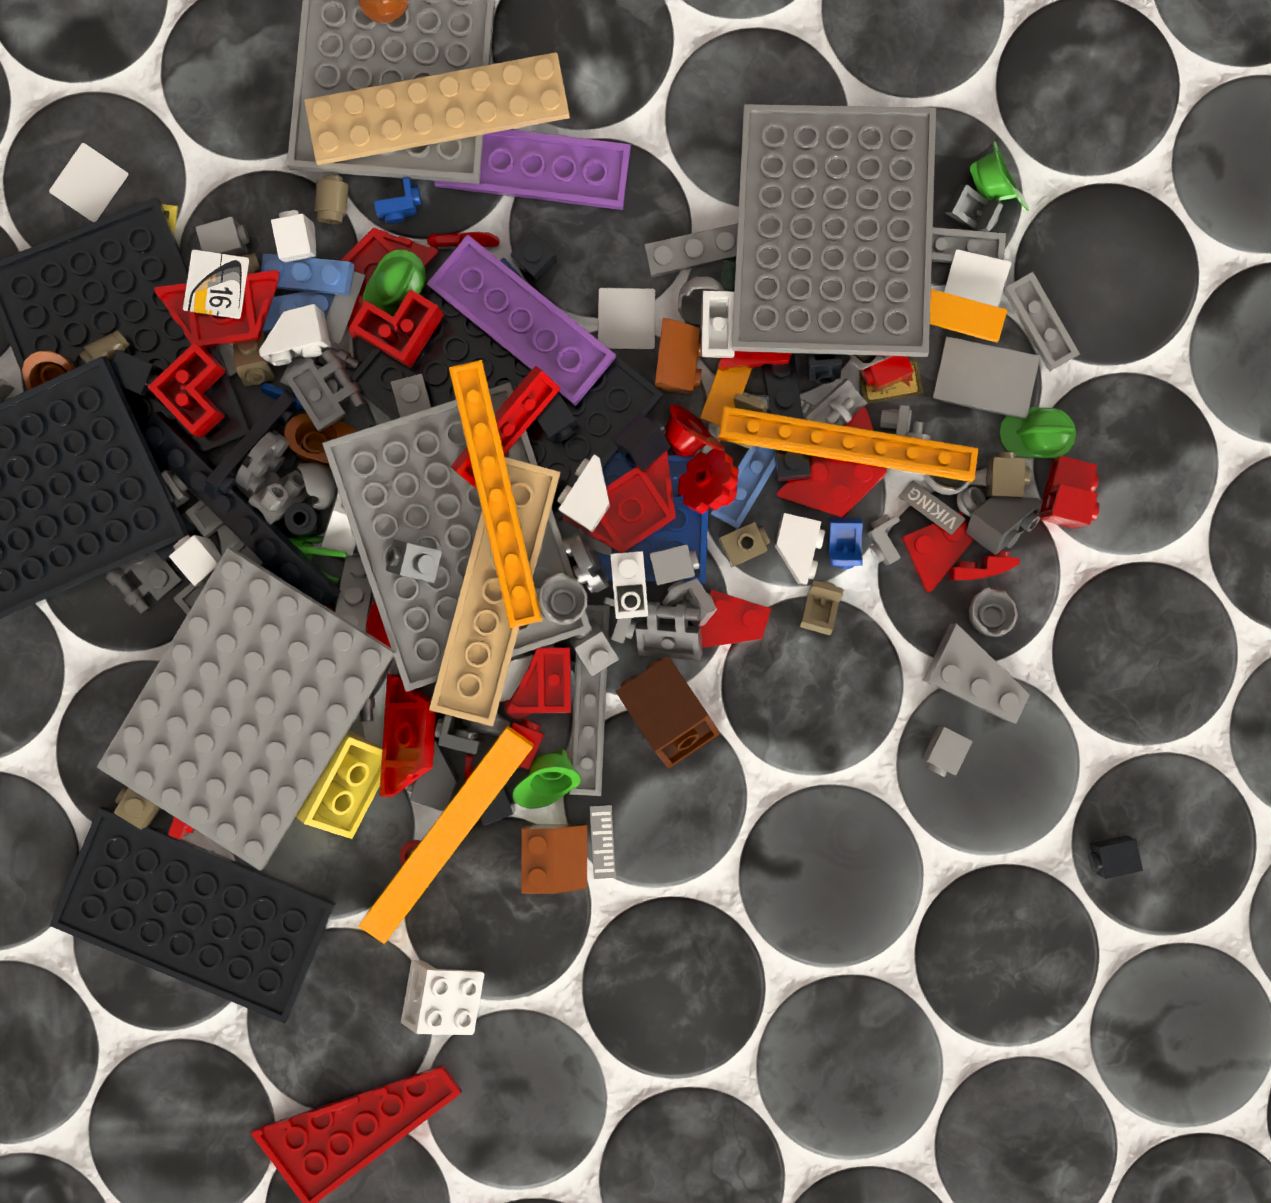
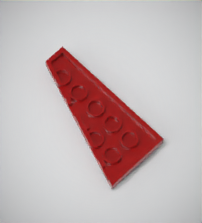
M441 1065L253 1129L250 1134L301 1202L318 1203L459 1096L462 1089L445 1066Z

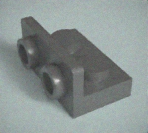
M445 714V718H439L435 730V737L439 738V746L475 755L482 751L484 739L477 738L478 732L464 728L457 729L454 732L457 717Z

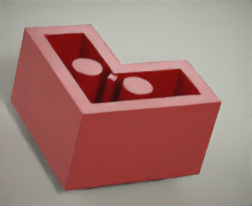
M410 289L394 316L365 301L349 329L361 339L411 369L443 318L444 313L436 304Z
M196 342L148 386L156 397L195 436L203 438L225 417L204 392L226 370L206 348Z
M1061 455L1053 458L1038 513L1040 520L1072 529L1089 526L1091 521H1095L1100 508V503L1096 502L1098 493H1094L1099 481V474H1095L1097 465Z

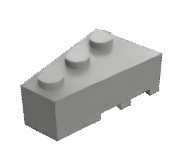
M949 624L923 678V681L1007 722L1015 724L1030 696L958 624Z

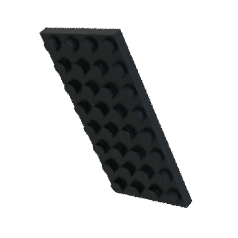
M102 806L96 812L49 926L285 1024L289 1019L336 903L195 844L169 836L168 833L148 826L139 829L114 814L113 810Z

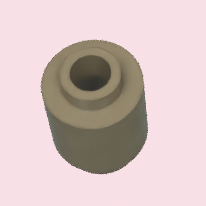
M324 175L322 180H317L314 206L317 221L327 224H342V219L346 216L349 187L347 183L343 182L342 177Z

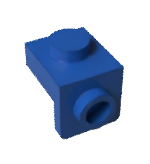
M409 177L403 178L405 196L374 201L376 215L380 221H385L387 224H397L403 222L404 217L418 215L416 205H421L420 191L418 185L413 186Z
M861 518L829 519L828 556L831 566H836L840 569H851L854 566L863 565L861 554L863 522Z

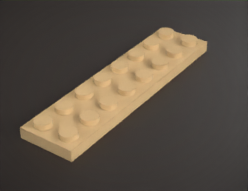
M557 52L304 99L317 165L570 118Z
M504 457L533 578L561 472ZM481 512L429 710L493 726L520 626L509 627L483 512Z

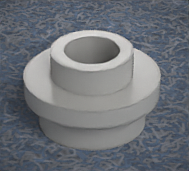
M967 487L965 490L957 493V506L963 514L971 517L972 512L986 502L984 494L977 487Z

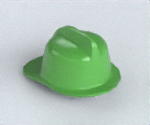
M993 141L994 150L970 166V172L978 192L988 200L1000 201L1017 198L1021 205L1029 211V206L1022 192L1006 167L999 146Z
M394 250L386 254L379 262L363 293V304L365 301H368L389 315L394 316L410 289L417 294H420L423 290L426 272L421 259L407 250Z
M1029 407L1026 419L1006 416L1001 423L999 431L1001 442L1006 450L1024 458H1055L1060 455L1062 456L1069 452L1076 436L1075 425L1070 416L1059 409Z
M564 749L542 754L534 758L529 775L517 784L513 790L512 797L515 803L521 807L529 809L546 807L580 785L581 776L573 769L571 761L567 757V752Z

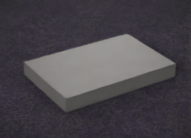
M946 336L932 400L1026 419L1040 356Z

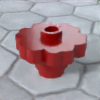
M712 449L707 455L703 452L698 453L687 463V472L680 476L678 493L684 497L683 504L703 514L709 507L713 510H718L721 506H727L733 502L737 495L736 486L738 484L737 476L739 469L733 465V458L724 451Z

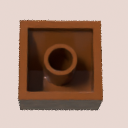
M663 318L655 387L661 392L692 396L693 388H700L702 369L696 368L697 356H701L699 327Z
M524 824L522 827L521 894H555L587 889V824Z

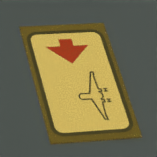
M910 361L914 370L910 378L876 393L872 385L869 387L866 385L861 370H858L863 398L867 404L923 394L918 361Z

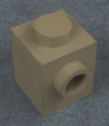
M998 452L997 457L987 460L986 498H991L992 496L1023 498L1024 488L1028 486L1030 480V469L1025 467L1026 459L1016 458V453Z
M755 522L718 539L731 568L767 552L766 545L770 543L764 527L757 528Z
M125 786L115 800L118 806L114 814L139 829H143L153 824L162 808Z

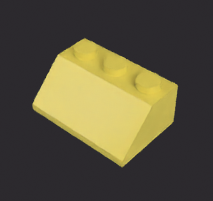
M348 730L297 813L296 818L306 825L352 839L380 787L382 747Z

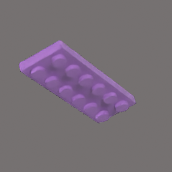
M511 129L484 134L480 184L434 181V185L440 188L623 210L631 144Z
M469 235L463 239L427 283L433 291L530 370L535 366L540 368L561 388L558 393L574 406L580 402L616 358L615 353Z

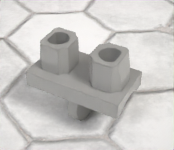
M845 378L803 417L805 420L843 426L850 422L852 417L867 402L856 391L850 380Z
M900 405L899 410H882L880 425L882 429L896 430V435L926 440L931 439L930 435L922 434L923 422L915 421L913 432H909L912 416L910 406Z
M295 470L251 496L248 503L258 508L263 513L266 521L271 525L275 521L284 518L287 509L291 505L300 502L305 503L311 495L305 490L306 487L302 475Z

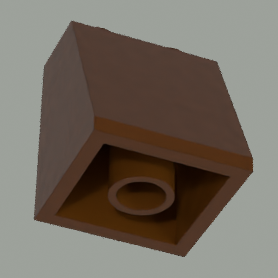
M669 656L654 660L648 665L646 671L637 677L633 676L626 679L621 684V688L615 691L654 752L668 769L721 734Z

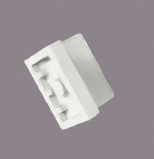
M412 960L401 1023L416 1034L473 1035L484 973L477 970L436 969L423 960Z

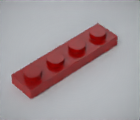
M537 366L529 372L495 413L504 455L561 389ZM466 447L450 467L473 487L477 488L468 448Z

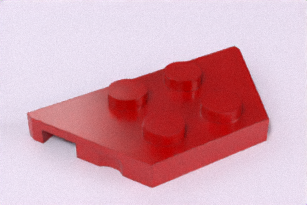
M372 228L340 260L353 263L355 272L366 275L347 324L349 335L354 340L358 336L349 327L363 306V293L366 285L382 258L394 250H407L419 257L426 269L440 255L436 248L427 247L412 242L410 239L401 236L396 237L386 231Z
M273 270L247 274L242 312L239 319L184 311L183 305L187 283L154 287L175 322L183 330L191 344L196 342L206 348L260 340L280 280V272Z
M864 406L852 417L850 422L844 425L874 431L868 411ZM813 456L809 460L810 478L789 480L776 494L781 499L843 518L888 474V471L885 467Z
M664 452L644 472L635 467L606 487L610 507L593 533L566 515L562 516L564 521L570 525L581 529L584 533L619 553H625L676 518L668 452Z
M387 674L379 797L395 796L433 768L436 712L429 710L432 699L418 688L406 692L401 676L396 674Z

